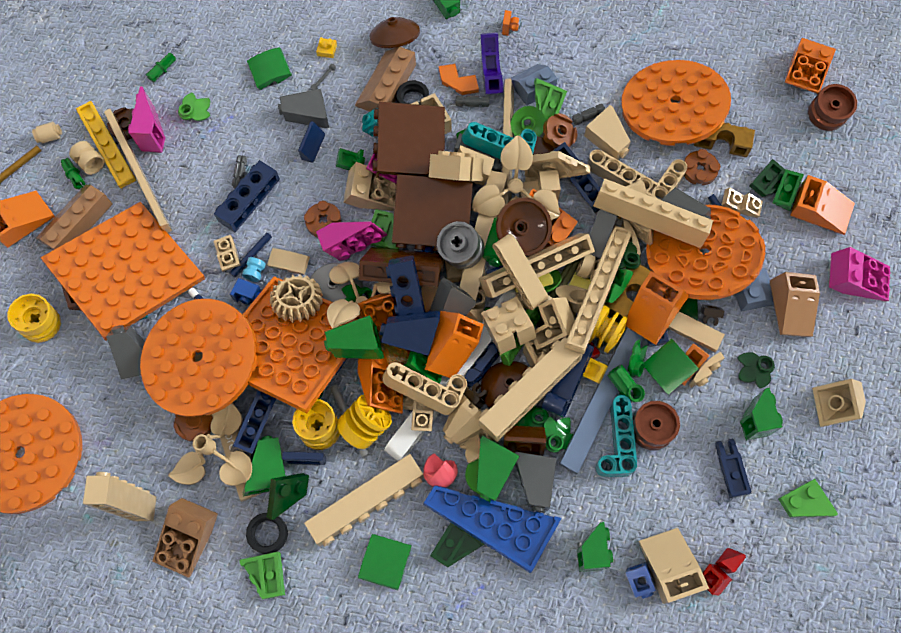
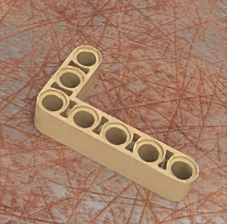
M593 150L589 155L587 163L591 167L590 171L623 186L643 180L647 195L657 198L656 196L663 198L675 187L677 188L687 170L686 162L680 159L674 160L657 183L601 150Z

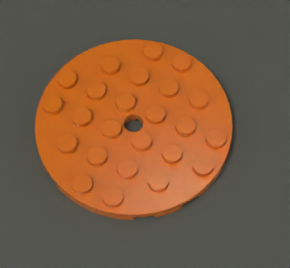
M687 60L662 61L642 69L629 80L622 94V114L631 130L648 141L652 139L660 142L661 145L675 146V143H686L688 145L708 138L724 124L731 106V93L725 80L710 67ZM671 100H677V101H680V102H679V103H676V102H673V103H672Z
M706 205L711 208L710 217L713 223L710 234L701 248L653 230V244H647L646 257L650 271L685 290L689 295L688 298L721 299L744 290L757 278L762 270L765 258V242L757 226L750 219L746 220L740 216L739 212L718 205ZM708 249L709 252L703 255V253L700 252V250Z
M195 299L174 307L153 326L142 349L140 369L147 393L163 409L184 417L211 415L226 408L243 393L249 384L247 382L252 371H255L257 340L252 326L236 308L215 299ZM202 352V359L195 362L196 353Z
M21 394L0 401V513H26L48 504L56 498L55 496L63 488L68 486L75 475L74 471L82 455L80 427L73 414L62 404L49 397L37 394ZM22 447L25 449V453L22 457L18 458L16 454Z

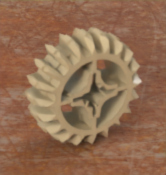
M292 274L291 278L284 277V281L278 280V285L273 286V291L270 292V304L273 312L279 318L282 317L284 321L290 319L292 323L298 319L301 323L303 318L309 320V315L315 316V311H320L323 294L320 285L316 283L314 278L310 279L308 275L303 278L301 274L295 277Z

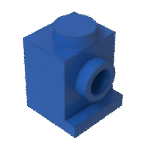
M238 278L230 295L235 302L240 301L249 305L262 290L259 285Z
M647 562L626 569L625 573L635 598L641 596L644 599L654 595L653 592L656 591V585ZM644 577L646 579V583H640L638 581V578Z

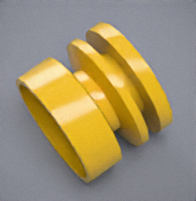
M26 294L18 297L10 305L7 312L10 325L31 342L40 343L48 341L57 334L61 326V317L57 310L45 298L37 294Z
M604 305L589 343L595 337L599 338L597 348L599 349L603 342H606L607 346L604 352L608 354L617 345L625 331L628 318L623 316L620 323L616 322L619 313L616 312L612 318L607 317L610 308Z
M363 394L339 417L337 427L341 436L350 445L358 449H366L390 427L392 417L389 411L368 406Z
M321 399L316 400L307 414L298 409L293 414L292 424L295 432L303 443L313 450L330 448L337 442L340 436L337 427L338 418L333 408Z

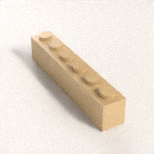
M604 179L593 205L596 208L699 248L702 247L709 236L713 223L711 219Z
M578 233L536 254L527 256V259L536 275L540 277L595 252L589 234ZM504 267L479 278L484 294L487 297L494 298L516 288Z
M566 337L561 341H555L550 348V352L547 354L543 353L537 359V364L533 368L529 367L525 370L521 380L514 381L504 396L501 394L494 401L495 405L492 408H486L480 414L479 426L495 442H498L581 361L582 353L565 348Z
M409 454L304 524L318 546H328L335 541V536L340 533L344 535L352 530V525L356 522L362 523L370 518V513L375 510L380 511L388 505V501L393 498L395 500L399 499L409 487L413 489L423 482L421 479L424 478V475L411 454Z
M96 472V476L86 477L84 505L131 521H154L156 496L150 494V491L143 490L142 487H135V484L127 483L126 480H119L117 476H110L111 473Z

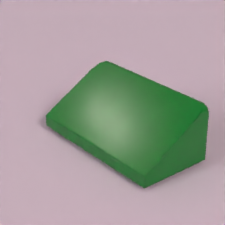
M785 169L772 203L787 211H791L804 174Z

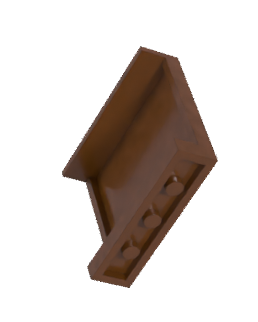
M379 102L378 108H374V120H377V125H374L373 137H377V143H373V154H376V160H373V171H376V178H379V174L429 177L430 154L438 155V151H445V107Z
M397 174L392 244H396V248H407V245L415 246L414 249L426 250V247H433V251H438L437 238L445 226L456 221L470 224L473 181Z
M371 247L359 261V280L392 283L391 278L388 279L386 274L389 260L414 255L420 286L438 287L439 274L444 272L445 260L439 253ZM400 276L398 278L399 282L401 283L408 282V279L405 276Z

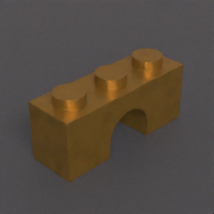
M724 123L714 134L694 143V146L711 150L716 140H725L730 146L729 154L747 157L753 146L755 130Z
M642 265L635 270H630L633 272V275L623 293L613 303H604V305L610 308L608 316L612 318L616 312L619 313L616 319L619 323L623 316L627 317L633 301L627 297L626 292L635 291L638 293L641 285L651 272Z

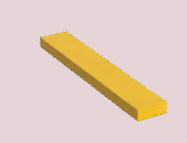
M89 101L75 108L119 188L122 189L137 181L93 102Z

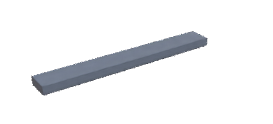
M626 328L607 365L608 368L600 384L597 385L559 462V465L575 474L579 473L618 392L607 375L618 365H623L626 371H628L633 345L637 340H641V345L644 338L631 329Z

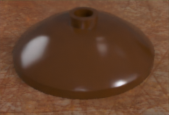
M390 17L376 25L369 37L371 43L376 47L397 48L417 39L420 34V28L413 20L402 17Z
M526 197L517 198L508 202L499 212L496 221V232L499 240L508 234H512L525 256L538 253L547 245L552 232V221L547 209L537 200ZM518 224L522 226L521 231L517 229Z
M513 361L510 366L500 362L488 369L481 382V393L484 389L488 392L487 396L482 398L489 409L495 405L494 401L501 394L504 396L509 391L510 385L507 382L521 380L523 373L529 367L523 363Z

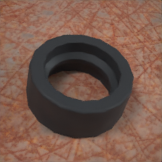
M416 80L404 82L396 92L397 103L409 104L403 101V97L409 92L421 93L423 98L429 96L427 86Z
M267 513L256 515L249 522L246 529V539L253 550L262 554H269L279 551L284 546L288 537V529L286 523L279 516L271 520L266 517ZM265 521L274 522L279 529L277 541L269 546L260 545L255 538V530L258 525Z

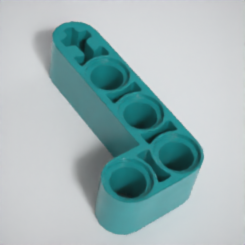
M477 122L469 123L461 136L463 143L467 146L498 159H501L503 148L513 139ZM525 129L519 136L528 143L533 154L536 134L530 129Z
M618 395L610 406L614 455L603 456L597 462L595 469L601 477H626L631 475L637 468L631 401L625 395ZM618 403H620L621 406H624L622 411L620 406H617ZM618 422H624L627 426V429H620L618 427ZM621 441H624L629 445L628 450H624L620 447ZM622 462H628L631 465V470H625L622 467ZM601 463H609L611 470H603Z

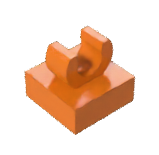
M505 10L502 35L509 36L510 29L518 31L519 18H511L512 11Z

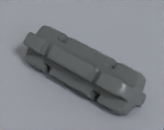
M456 96V106H463L465 104V106L479 107V105H482V107H489L490 99L488 96H482V98L480 96H466V98Z
M598 104L595 107L586 109L581 114L573 115L572 121L575 125L582 123V121H588L602 113L605 107L603 104Z
M244 155L237 156V163L235 164L233 174L234 178L231 184L233 188H236L239 181L244 178L246 169L244 166L247 164V158Z

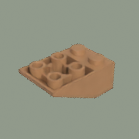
M784 272L769 280L780 335L813 337L820 296L816 275Z
M183 498L169 505L152 562L189 578L210 538L218 513Z

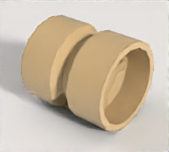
M87 141L77 142L69 151L70 158L86 174H95L104 166V158Z
M590 254L582 257L575 275L584 279L589 277L590 281H592L600 259L596 260L595 256Z

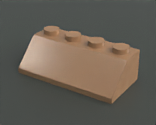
M402 47L385 51L355 106L370 112L374 108H378L379 102L395 103L397 100L396 92L399 86L407 82L416 66L415 52Z
M84 185L40 232L36 239L53 251L90 230L113 204L104 193L94 186Z

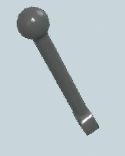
M330 64L329 69L316 84L311 85V90L318 89L319 84L332 70H335L336 66L334 64Z

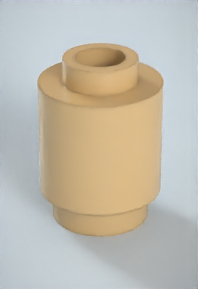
M50 122L36 126V129H32V134L37 143L42 142L44 144L60 139L62 130L58 124Z

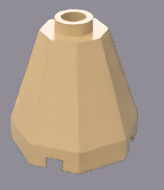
M464 394L458 406L449 414L443 427V432L445 433L443 437L451 445L453 443L459 445L484 431L479 426L481 409L475 406Z

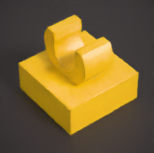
M320 37L316 50L317 56L334 58L337 41L331 38L324 39Z
M590 358L583 376L600 384L608 366Z

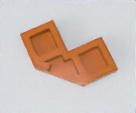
M456 64L439 66L440 78L444 86L451 87L460 95L479 92L476 75L458 77Z

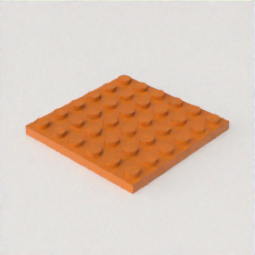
M141 201L40 257L105 341H107L106 336L111 328L118 325H123L124 327L131 326L205 280L201 271L171 236L162 230L158 221Z
M274 276L243 313L252 326L257 340V363L255 371H252L247 383H249V386L307 414L346 360V358H335L331 351L328 352L324 345V340H326L325 332L332 329L328 322L327 309L333 302L322 298L323 302L320 305V311H315V316L309 315V320L303 318L301 323L298 319L293 323L290 319L284 321L282 317L279 318L273 312L270 304V292L273 291V286L278 285V280L284 281ZM359 314L355 319H353V320H351V321H349V322L343 323V324H341V325H339V326H342V325H345V324H347V323L353 322V321H355V320L361 319L362 317H361V315Z

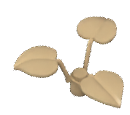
M515 136L501 152L503 166L509 170L515 169L514 178L509 180L508 188L499 193V188L494 184L483 186L473 199L472 210L485 216H496L505 206V200L502 197L508 191L515 194L522 192L527 198L540 202L547 209L551 220L556 219L560 216L558 200L552 191L541 189L536 191L534 196L531 197L523 189L522 180L518 178L519 169L528 170L533 162V154L528 143L522 137Z
M354 262L340 263L334 266L329 273L330 280L335 284H344L350 280L356 296L355 303L340 299L329 305L327 318L332 329L355 319L360 314V307L357 303L368 299L365 296H359L353 279L359 277V265ZM375 283L371 297L375 296L376 290L379 293H391L390 286H392V283Z
M234 403L220 410L213 417L211 432L215 435L207 434L206 436L200 434L194 438L193 448L195 452H188L181 457L175 468L168 474L171 479L184 485L198 483L206 472L203 466L206 463L203 454H214L226 462L221 466L219 472L223 483L229 486H236L246 483L250 479L252 462L248 455L241 451H234L228 459L216 451V442L212 440L223 438L224 434L227 436L234 435L240 429L242 415Z

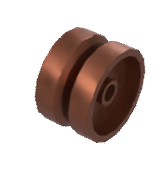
M840 84L827 85L809 105L808 115L810 121L821 130H837L854 114L858 101L855 94L848 87Z
M650 401L643 404L633 416L635 442L648 450H660L666 447L678 435L680 429V420L675 409L662 401Z

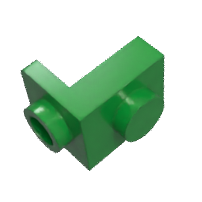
M340 148L337 154L336 167L350 170L356 162L364 164V150L360 149L355 153Z

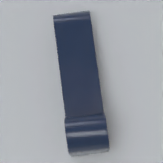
M588 344L581 361L553 387L551 392L547 393L542 409L560 417H565L593 354L594 346Z

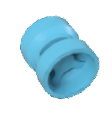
M249 257L246 263L247 268L243 270L242 277L249 281L259 282L261 279L260 273L264 270L266 263L258 258Z

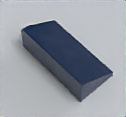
M313 121L309 123L298 149L301 160L311 163L315 161L325 137L324 131Z

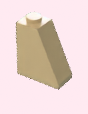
M609 105L586 126L584 136L600 150L618 160L620 157L624 158L628 154L631 141L613 106Z

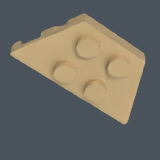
M560 151L533 155L532 165L528 170H525V182L538 181L539 171L558 170L559 179L590 174L591 167Z

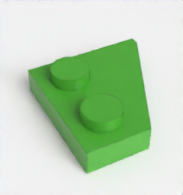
M535 78L536 108L542 111L547 120L559 113L567 91Z
M375 209L371 222L385 231L387 236L382 238L380 242L371 244V246L399 249L396 248V244H392L393 213Z
M816 479L778 498L789 517H834L838 515Z
M280 552L239 560L241 566H244L248 572L250 581L257 587V592L262 599L285 595Z

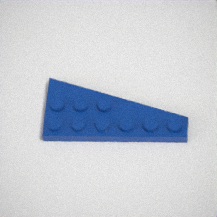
M439 486L433 487L423 503L427 508L529 573L533 571L562 519L556 516L544 515V513L524 510L521 507L494 500L489 502L478 496L462 494L459 491Z

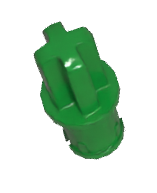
M168 53L160 62H156V65L145 75L154 83L163 73L167 72L166 69L175 62L176 57L172 53Z
M69 158L62 159L61 166L65 171L66 178L70 179L74 188H83L82 185H85V181L80 176L79 169L73 165Z

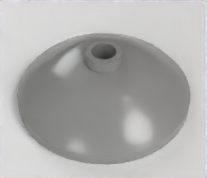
M340 263L326 264L318 268L310 277V279L314 278L316 283L320 285L323 294L322 298L331 302L345 299L346 296L341 289L351 284L349 280L344 284L330 286L332 281L330 280L329 273L334 266ZM359 277L354 278L355 284L363 288L362 280H359Z

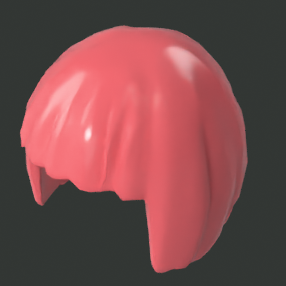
M434 453L427 458L424 465V478L432 487L447 488L455 481L458 474V468L454 461H443Z

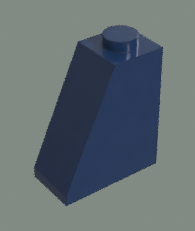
M431 311L388 317L386 324L382 323L379 335L383 336L381 343L429 356L440 319V312Z

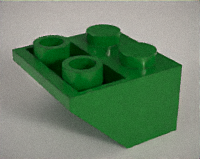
M765 388L752 399L740 420L746 441L770 436L782 428V416L777 412L775 406L776 398L771 393L770 388Z
M600 522L595 526L577 549L579 572L605 570L611 567L610 563H613V553L611 549L608 550L607 541H610V532L608 527L605 528V522Z

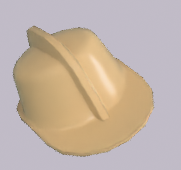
M561 285L556 288L555 293L559 298L566 297L571 310L578 314L587 289L573 285Z

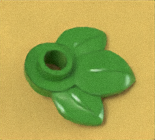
M193 92L189 93L183 98L182 104L179 106L178 114L180 118L196 121L207 119L210 117V113L207 111L210 107V99H196Z

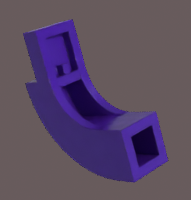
M498 32L480 34L481 64L485 93H503Z

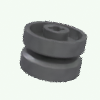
M456 221L450 223L438 235L437 248L439 254L445 261L457 269H468L475 266L484 254L485 246L483 239L471 225L465 222Z

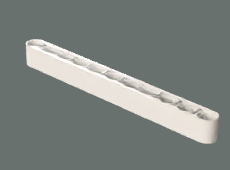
M512 289L503 293L493 307L498 306L500 308L501 303L516 297V291ZM483 325L479 344L457 373L465 377L469 369L474 368L477 359L484 356L488 345L493 342L485 325ZM442 376L440 384L445 386L450 378ZM435 410L433 414V421L439 415V412ZM413 411L384 449L387 454L397 461L406 457L426 432L411 430Z

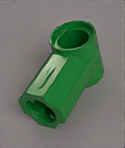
M618 365L609 372L607 376L619 391V395L627 396L631 403L643 400L645 396L643 387L634 382L623 365Z

